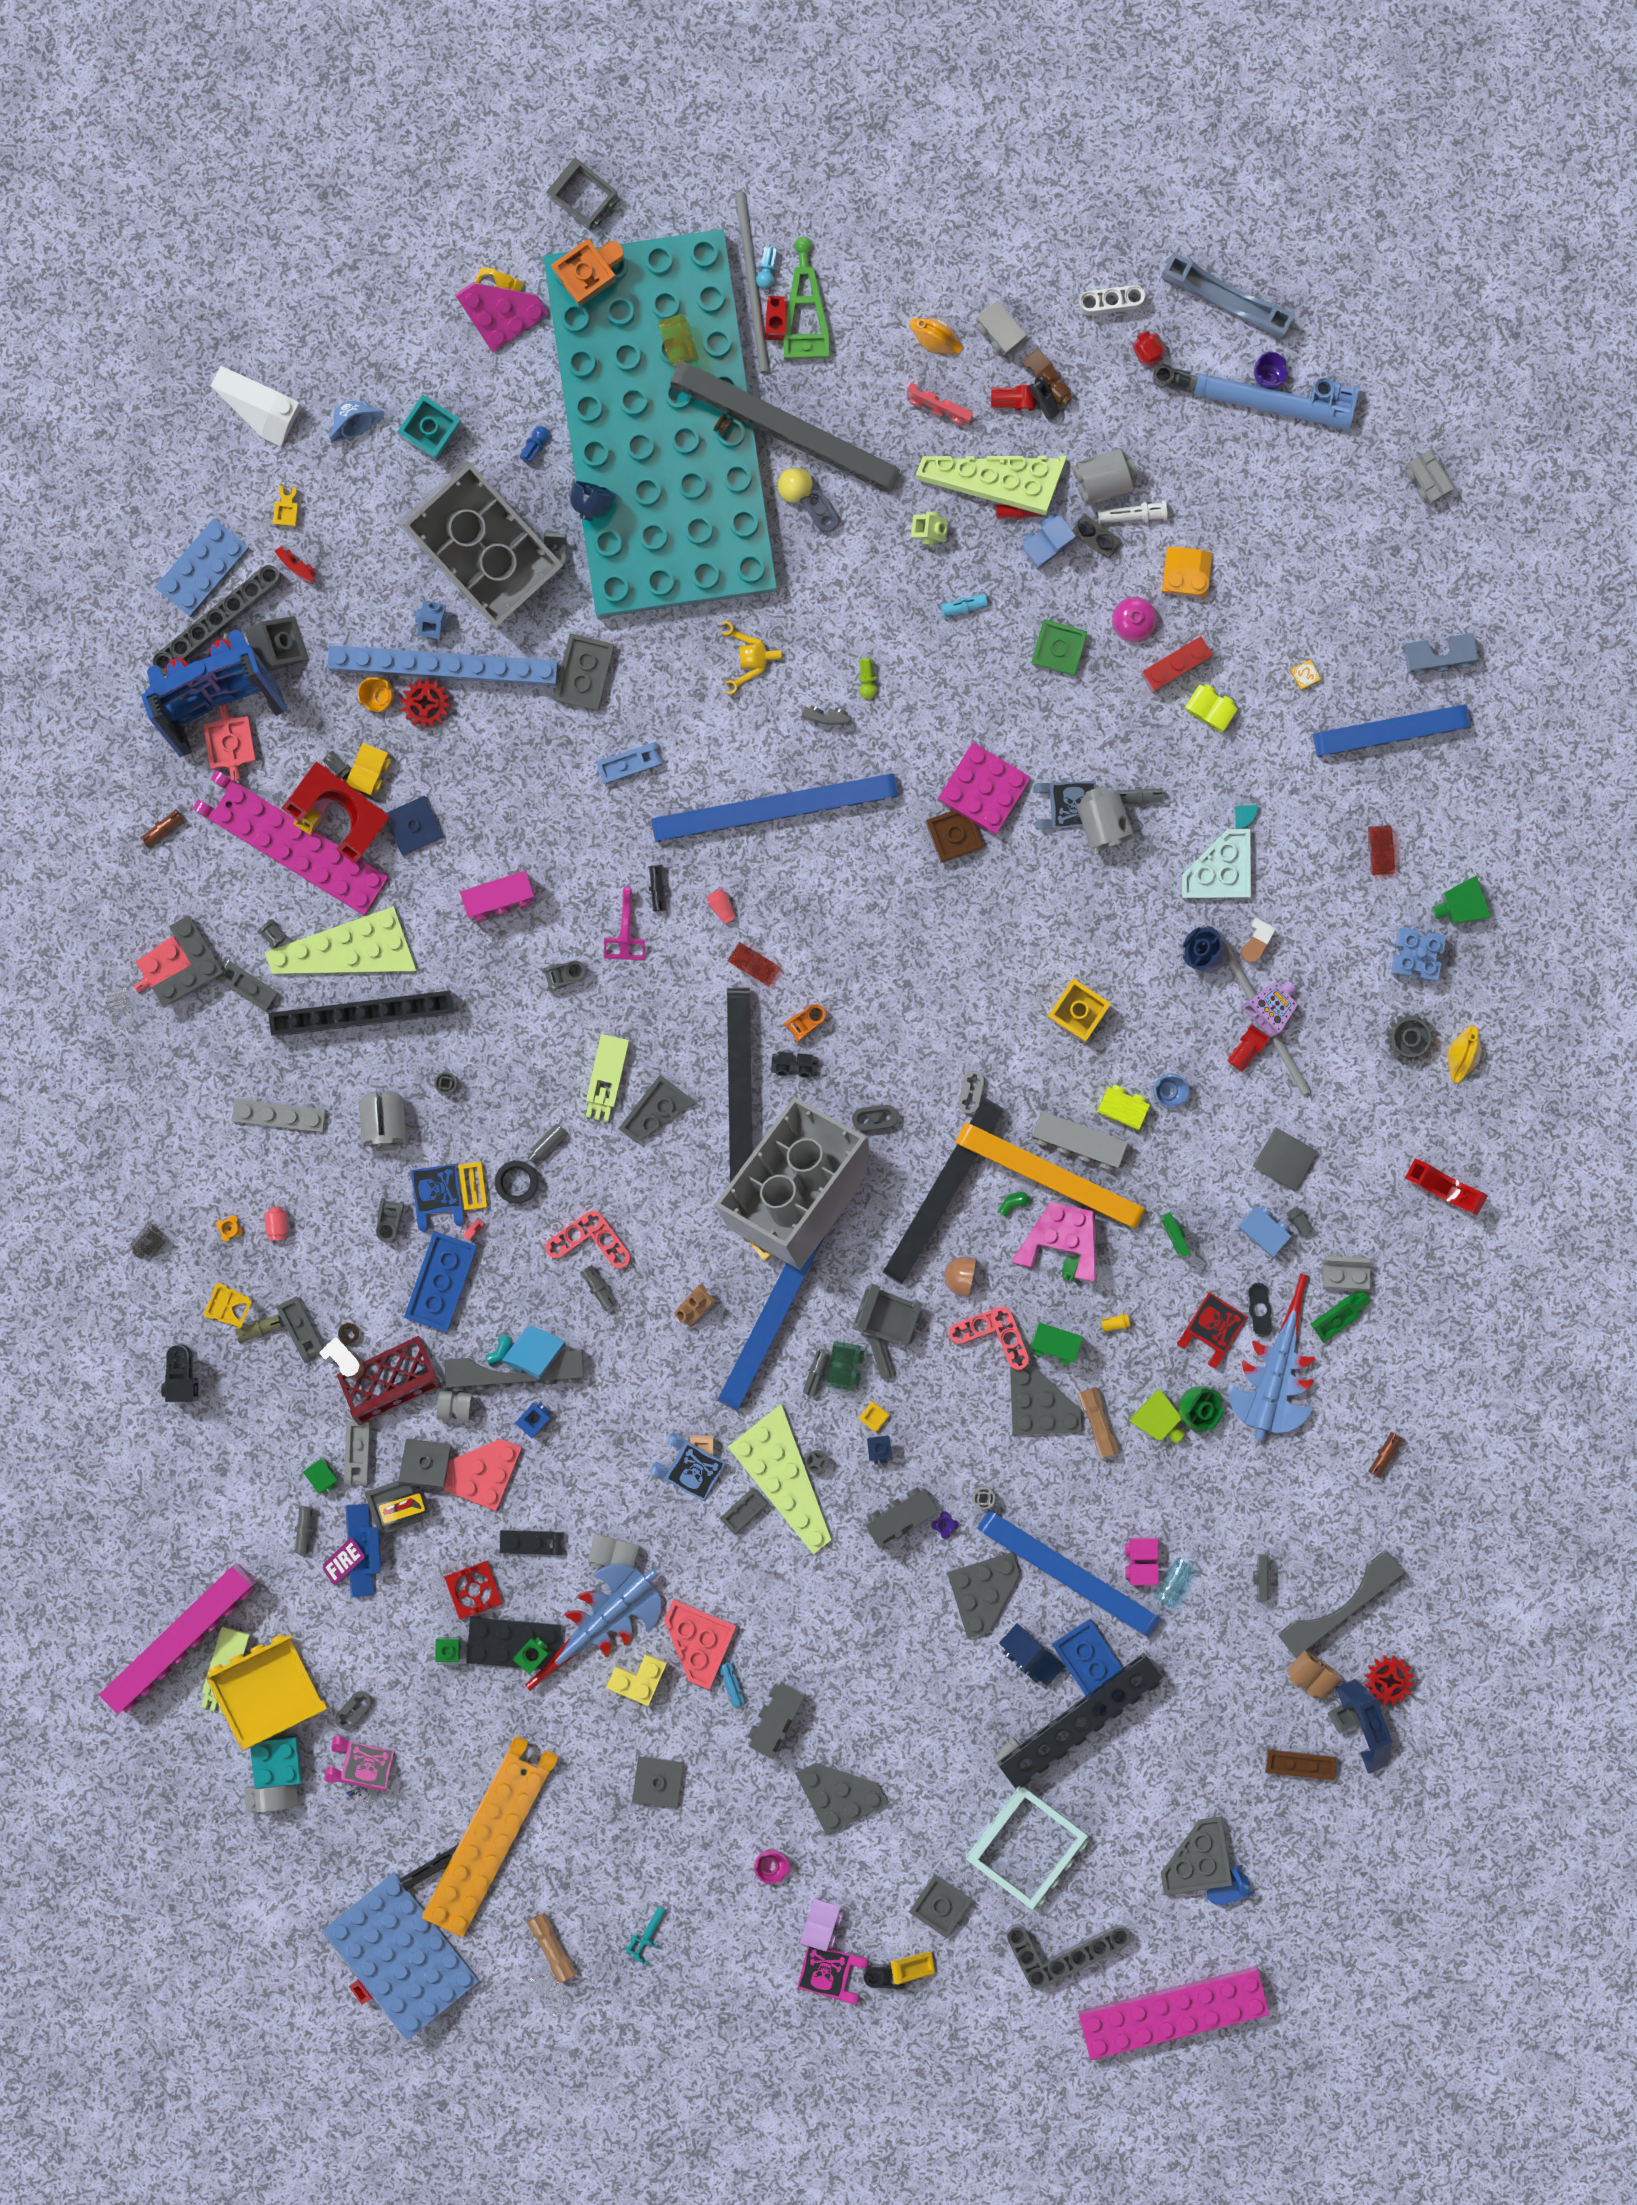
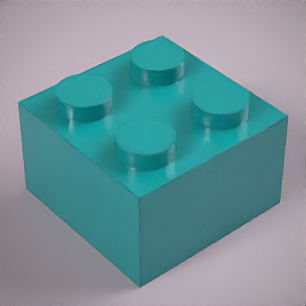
M422 394L397 433L399 437L435 461H438L462 426L461 419Z
M298 1735L270 1738L250 1748L254 1789L294 1785L303 1782Z

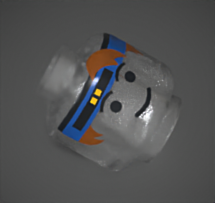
M347 1784L345 1787L346 1795L357 1806L364 1805L367 1807L379 1796L378 1790L352 1784Z

